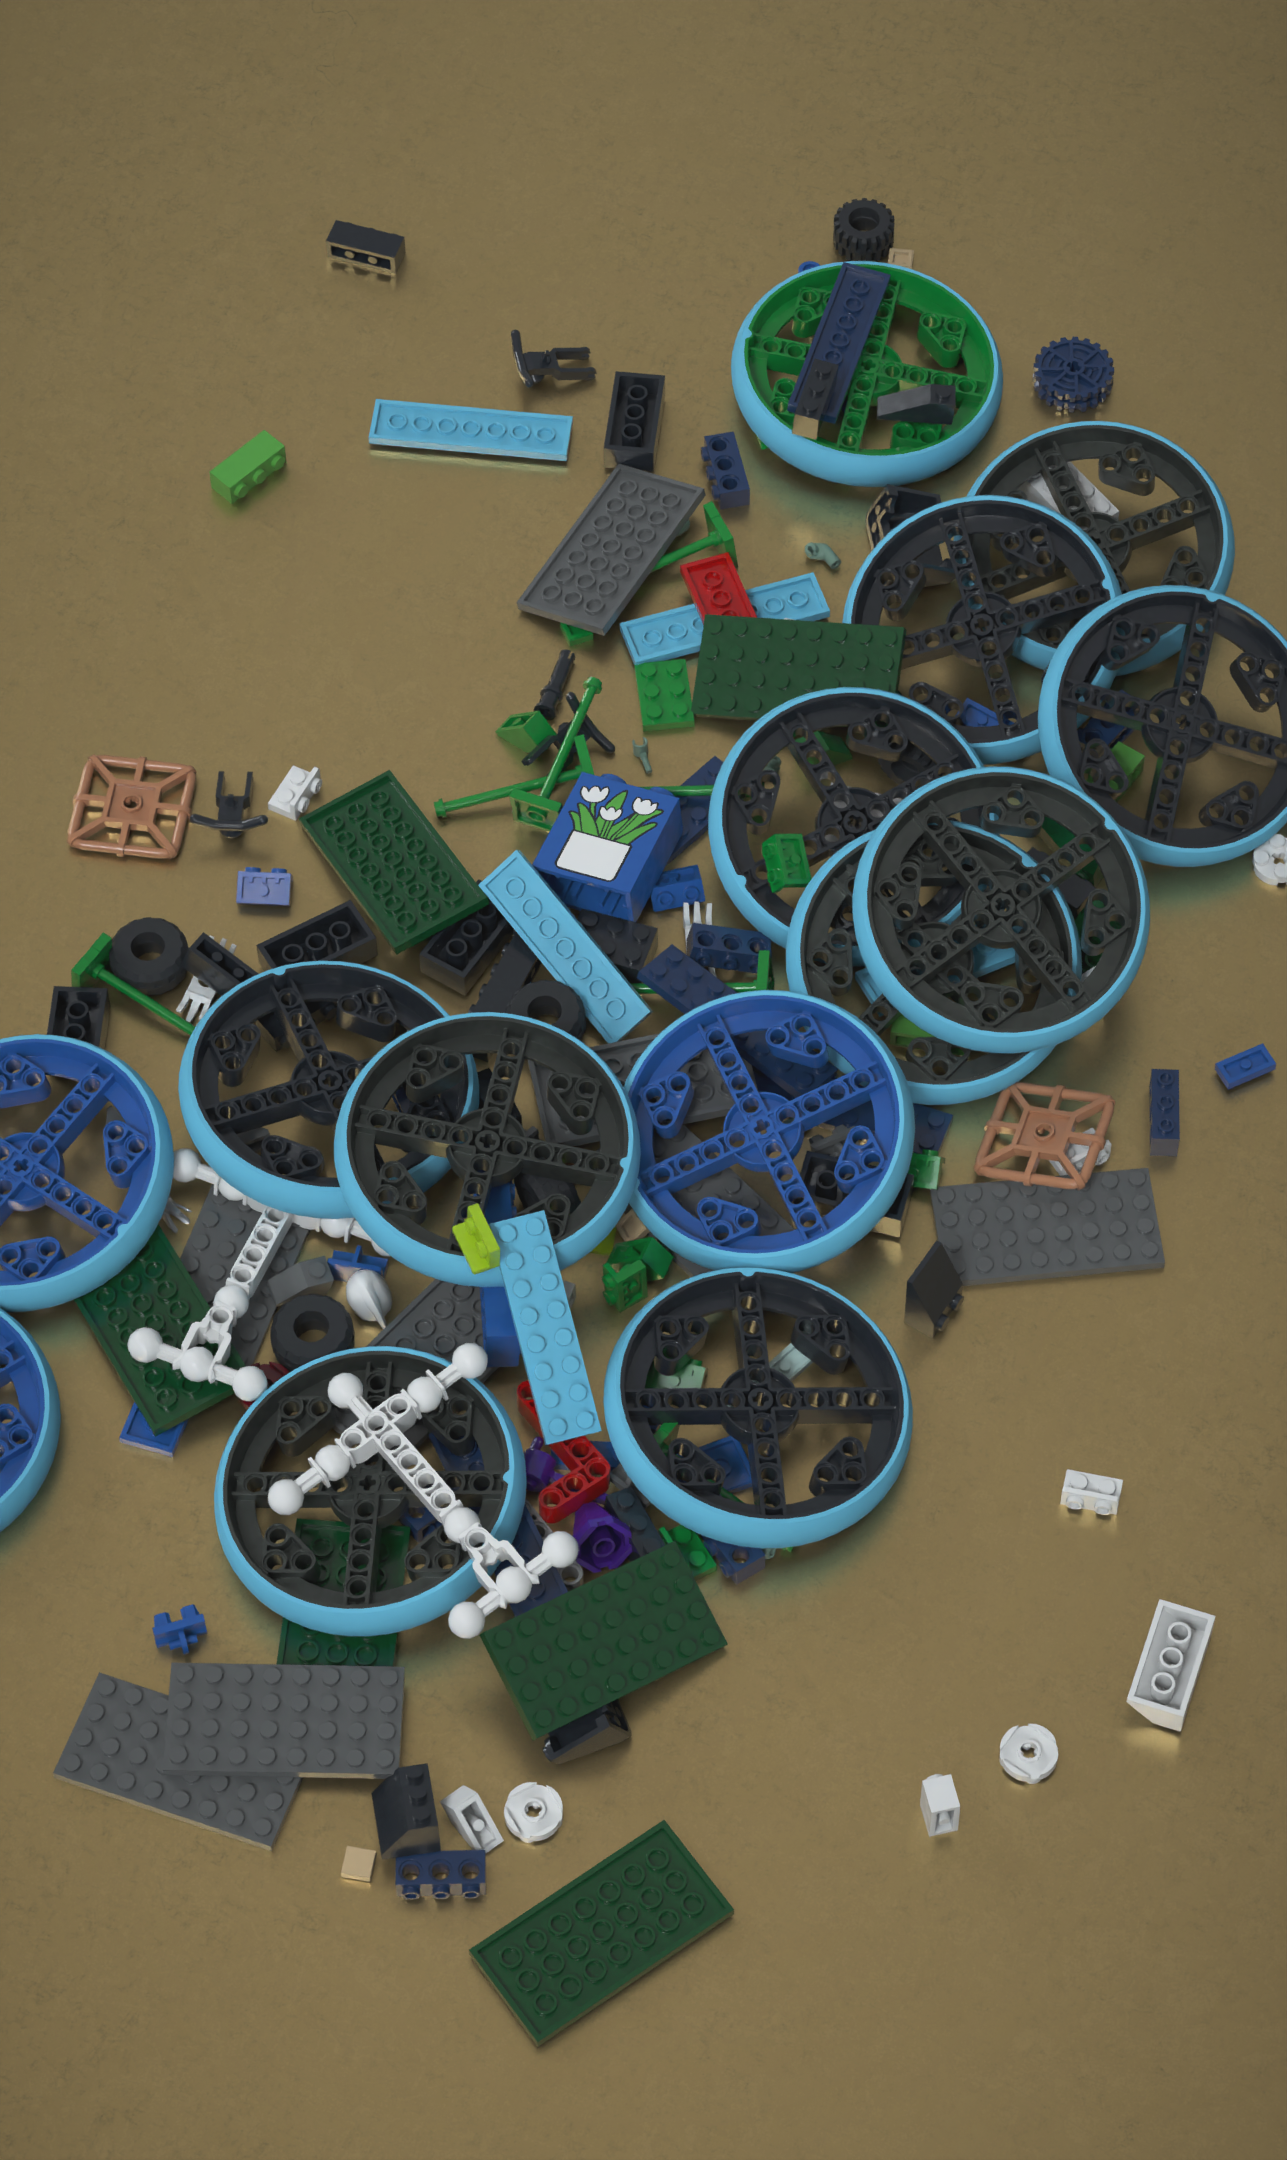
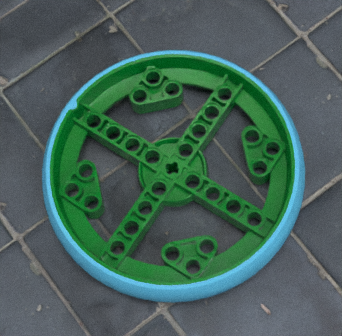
M847 261L846 263L890 274V282L845 397L847 405L837 444L821 437H817L814 440L792 434L795 413L787 411V407L796 383L788 378L779 379L774 384L772 392L767 370L799 376L811 344L778 338L777 335L792 319V332L795 336L808 338L815 335L843 262L821 265L802 271L768 291L753 306L738 331L731 358L732 386L739 408L752 431L772 452L787 463L815 477L835 483L859 487H886L887 484L899 486L932 477L949 469L966 457L990 429L1002 398L1003 371L996 342L990 329L977 311L947 285L918 271L881 262ZM897 304L922 314L919 319L917 338L937 363L945 368L955 367L959 362L961 353L967 376L902 363L899 355L887 345ZM928 384L956 386L955 408L959 410L953 417L952 425L946 424L942 428L943 424L900 421L892 428L889 449H861L871 406H877L878 397Z

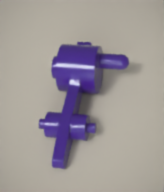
M539 1436L535 1437L530 1448L523 1452L526 1465V1490L531 1492H541L549 1483L552 1484L565 1476L554 1471L557 1463L552 1456L541 1451L544 1440ZM572 1489V1490H570V1491H572V1492H577V1491H579V1490H577V1489ZM603 1493L592 1501L604 1505L608 1494Z

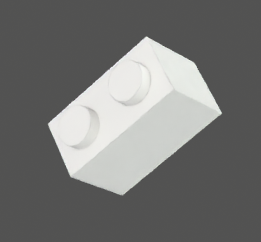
M935 1774L929 1776L926 1780H922L920 1807L929 1837L958 1830L960 1803L951 1774L944 1776L942 1774Z

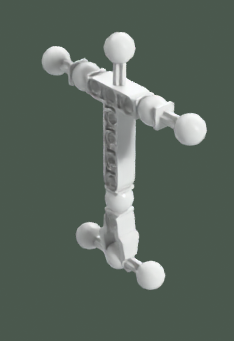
M188 1148L178 1149L174 1151L173 1178L175 1180L189 1182L198 1178L214 1184V1195L217 1196L220 1192L228 1200L238 1201L243 1199V1205L246 1206L248 1204L252 1209L261 1212L262 1215L231 1269L230 1278H227L226 1285L216 1293L213 1307H211L201 1322L192 1323L181 1345V1349L163 1343L159 1332L152 1328L143 1327L136 1329L130 1335L127 1343L128 1350L132 1358L139 1362L148 1363L155 1361L157 1358L172 1363L173 1370L181 1369L184 1377L190 1381L201 1382L208 1379L211 1384L218 1380L231 1385L236 1396L240 1399L255 1401L267 1390L268 1382L264 1372L255 1366H246L235 1370L224 1365L230 1356L232 1328L236 1326L237 1319L247 1312L249 1299L255 1293L291 1224L295 1223L309 1230L316 1229L317 1232H320L322 1228L323 1232L330 1237H344L345 1243H348L351 1236L355 1235L371 1241L375 1252L388 1257L390 1255L367 1235L355 1218H312L290 1214L263 1205L229 1185L210 1166L201 1163V1159L195 1151ZM322 1155V1158H323V1161H322V1171H323L324 1166H325V1162H324V1157H323V1155ZM207 1341L209 1343H218V1351L215 1357H213L209 1350L204 1347H197L196 1345L205 1344Z
M465 1343L459 1346L453 1353L451 1365L436 1376L428 1369L425 1371L427 1377L414 1379L408 1385L407 1392L402 1389L400 1394L391 1396L375 1409H372L363 1399V1384L358 1377L351 1373H340L334 1376L328 1386L330 1401L339 1408H350L359 1420L341 1434L340 1439L336 1438L334 1440L336 1445H327L321 1448L314 1460L312 1457H309L308 1462L311 1468L294 1481L291 1479H281L275 1482L270 1487L268 1493V1503L273 1511L280 1515L294 1514L302 1507L304 1494L321 1481L329 1488L331 1487L329 1481H337L343 1478L349 1472L350 1465L354 1469L356 1464L365 1462L379 1452L432 1515L443 1524L447 1537L455 1543H460L462 1549L468 1551L473 1561V1570L477 1580L488 1591V1594L476 1603L463 1601L455 1605L450 1611L448 1618L449 1627L455 1635L464 1639L478 1636L484 1629L485 1617L499 1606L506 1609L508 1603H519L525 1600L531 1592L532 1584H540L539 1576L552 1566L555 1568H565L572 1565L577 1559L579 1551L578 1543L572 1535L566 1531H556L549 1534L543 1541L542 1553L525 1564L523 1558L508 1541H498L486 1529L482 1528L478 1515L468 1507H464L462 1502L456 1499L450 1487L403 1434L415 1424L417 1418L419 1420L422 1418L421 1412L428 1413L435 1410L441 1403L442 1398L445 1401L449 1399L445 1389L461 1377L474 1379L483 1374L487 1367L488 1357L485 1350L476 1343ZM405 1409V1412L396 1414L398 1411ZM377 1427H383L378 1431H374V1429ZM358 1443L360 1444L359 1446H357V1447H355V1448H351L352 1445H354V1444H358ZM399 1445L397 1449L390 1450L392 1447ZM411 1465H416L412 1469H407ZM433 1484L432 1487L423 1489L426 1485ZM450 1503L448 1507L440 1508L442 1505ZM478 1543H484L481 1547H474ZM497 1560L501 1562L509 1560L513 1566L503 1569L497 1575L496 1582H494L487 1574V1567L496 1564Z

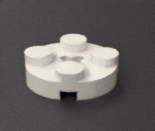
M1281 834L1272 836L1264 844L1255 848L1253 853V870L1256 876L1267 884L1277 886L1278 883L1286 882L1287 885V838H1284ZM1274 858L1283 859L1284 864L1281 862L1275 864Z
M1028 1724V1726L1019 1727L1017 1725L1009 1729L1001 1740L999 1762L1004 1770L1017 1780L1036 1784L1041 1779L1049 1776L1057 1765L1058 1747L1055 1737L1043 1726ZM1023 1748L1025 1750L1034 1748L1035 1757L1026 1758L1021 1750Z
M527 1782L514 1788L507 1797L504 1807L506 1825L523 1842L531 1843L544 1840L553 1835L562 1825V1800L552 1787L537 1785V1782ZM528 1807L540 1808L539 1816H528Z

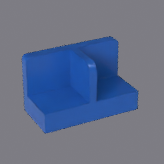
M357 1245L355 1253L334 1250L332 1258L327 1260L333 1279L342 1282H348L349 1278L356 1271L366 1269L379 1273L385 1279L389 1265L388 1259L363 1255L362 1246Z

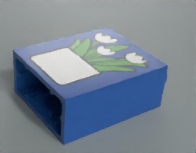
M582 772L532 865L568 908L579 911L582 908L637 922L683 833L679 798L661 787H652L647 790L629 785L623 779L613 774H603L600 777Z

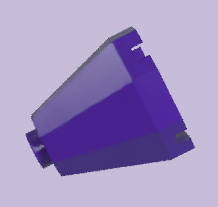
M595 1502L583 1504L575 1512L573 1537L576 1539L579 1549L576 1562L593 1573L601 1572V1568L607 1566L609 1570L618 1568L632 1552V1545L629 1544V1538L632 1539L629 1526Z

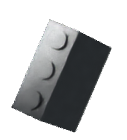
M428 1763L398 1767L393 1775L384 1780L371 1793L382 1860L441 1851Z

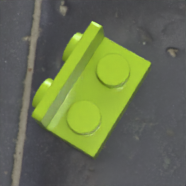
M479 1204L468 1206L467 1219H464L463 1223L453 1226L452 1232L472 1273L476 1275L500 1266V1247Z

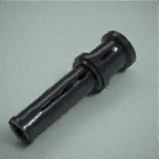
M570 650L560 651L548 685L541 689V699L534 707V711H540L546 720H553L556 717V707L563 699L562 689L575 660L574 653L568 658Z

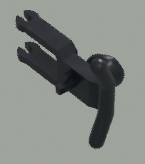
M516 329L511 332L514 360L518 374L526 387L530 388L534 384L541 382L545 375H552L557 380L590 381L596 378L595 374L597 372L593 367L560 368L557 361L586 360L591 353L588 347L553 348L550 352L545 350L544 352L523 353L520 332Z
M568 692L566 700L575 715L580 702L575 693ZM586 714L577 736L584 734L585 741L591 737L607 753H614L615 746L598 730ZM572 720L569 723L564 722L559 725L557 735H550L542 740L523 758V765L528 766L532 764L552 743L559 750ZM575 741L561 772L573 762L574 753L577 751Z
M219 771L215 795L216 806L219 807L218 820L198 814H192L189 818L190 822L211 830H219L226 838H237L245 830L263 826L268 822L266 815L243 820L244 810L250 807L253 772H247L244 796H234L233 794L223 796L225 772Z

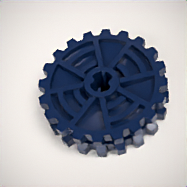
M1066 337L1060 338V342L1053 340L1049 342V347L1043 346L1041 354H1037L1035 357L1036 363H1034L1033 368L1035 372L1033 374L1034 390L1039 391L1038 397L1041 400L1046 399V405H1056L1059 411L1065 408L1069 412L1074 413L1075 409H1079L1081 412H1085L1087 407L1094 409L1098 406V402H1105L1106 395H1110L1112 391L1113 359L1108 358L1109 352L1106 349H1100L1101 345L1099 343L1091 344L1090 339L1087 338L1083 341L1079 340L1078 337H1072V340H1067Z

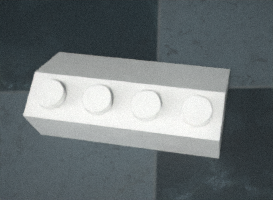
M1159 1599L1126 1701L1152 1723L1181 1732L1213 1632L1216 1616Z

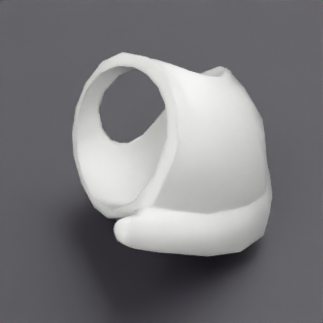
M368 1269L356 1271L349 1278L346 1285L347 1301L354 1313L362 1320L378 1321L382 1329H385L387 1327L385 1316L392 1306L391 1291L385 1279L379 1273Z

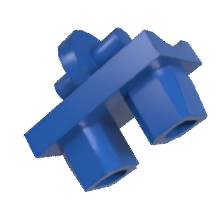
M194 1604L180 1609L182 1620L171 1622L170 1615L166 1612L154 1616L155 1627L152 1629L157 1648L169 1645L170 1650L181 1647L183 1655L189 1654L188 1645L198 1643L197 1637L207 1634L204 1616L199 1614Z

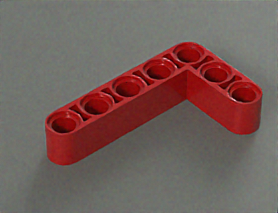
M527 1380L518 1385L517 1409L544 1440L534 1400L526 1399L533 1398L530 1384ZM586 1436L548 1445L571 1472L543 1489L539 1494V1515L546 1523L555 1524L577 1511L583 1504L589 1503L605 1493L610 1487V1465ZM572 1489H577V1490H579V1491H577V1492H572V1491H570V1490H572ZM549 1504H555L556 1506L550 1507V1506H547V1505H549Z

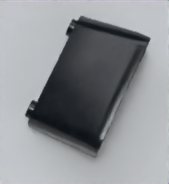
M887 484L866 515V528L871 550L891 530L906 519L924 509L942 503L940 495ZM939 545L916 559L924 568L926 576L924 587L950 584L956 579L950 558L942 560ZM911 573L908 578H916L919 573ZM887 580L883 585L890 586L894 583V580Z
M617 1699L548 1733L549 1737L544 1740L543 1752L550 1762L563 1764L621 1743L631 1737V1729L619 1700Z

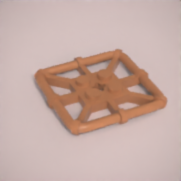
M91 755L84 766L78 792L73 798L74 808L68 828L67 843L71 848L115 853L118 857L132 855L157 859H173L177 856V852L181 847L186 822L191 816L192 810L190 805L196 784L197 771L191 765L147 760V757L141 756L139 759L110 755ZM104 765L136 769L134 780L116 779ZM94 770L109 785L107 796L88 794ZM146 770L174 773L159 783L142 782ZM185 781L180 805L160 803L162 793ZM131 802H136L137 807L128 808L125 805H130ZM85 807H104L100 818L79 829ZM157 814L177 817L171 843L155 826ZM105 827L121 829L118 843L85 840ZM130 830L149 832L162 848L127 845Z
M1016 1082L1001 1091L992 1116L985 1124V1134L975 1159V1172L979 1176L1022 1182L1024 1186L1030 1187L1035 1184L1062 1189L1081 1190L1085 1188V1184L1091 1177L1099 1152L1104 1149L1106 1143L1104 1138L1114 1113L1115 1100L1111 1095L1067 1089L1065 1085L1053 1087ZM1021 1093L1052 1097L1048 1108L1034 1107L1027 1103ZM1010 1097L1015 1100L1023 1111L1019 1124L1001 1121ZM1064 1099L1089 1102V1104L1074 1112L1059 1110L1060 1104ZM1102 1111L1094 1135L1075 1132L1077 1123ZM1044 1131H1049L1047 1136L1041 1137L1038 1135L1043 1134ZM999 1133L1014 1135L1010 1145L989 1155L996 1135ZM1070 1143L1089 1146L1080 1174L1066 1156ZM1015 1155L1030 1157L1025 1172L994 1167ZM1040 1159L1059 1161L1070 1176V1179L1035 1174Z

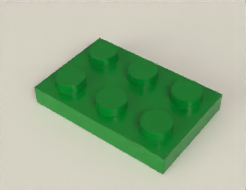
M686 659L634 664L643 732L694 727V714L691 712L692 700Z

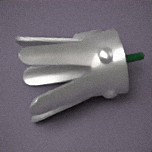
M169 1195L162 1218L167 1226L174 1233H177L178 1229L169 1214L175 1216L184 1224H189V1218L177 1207L187 1212L192 1211L174 1202Z

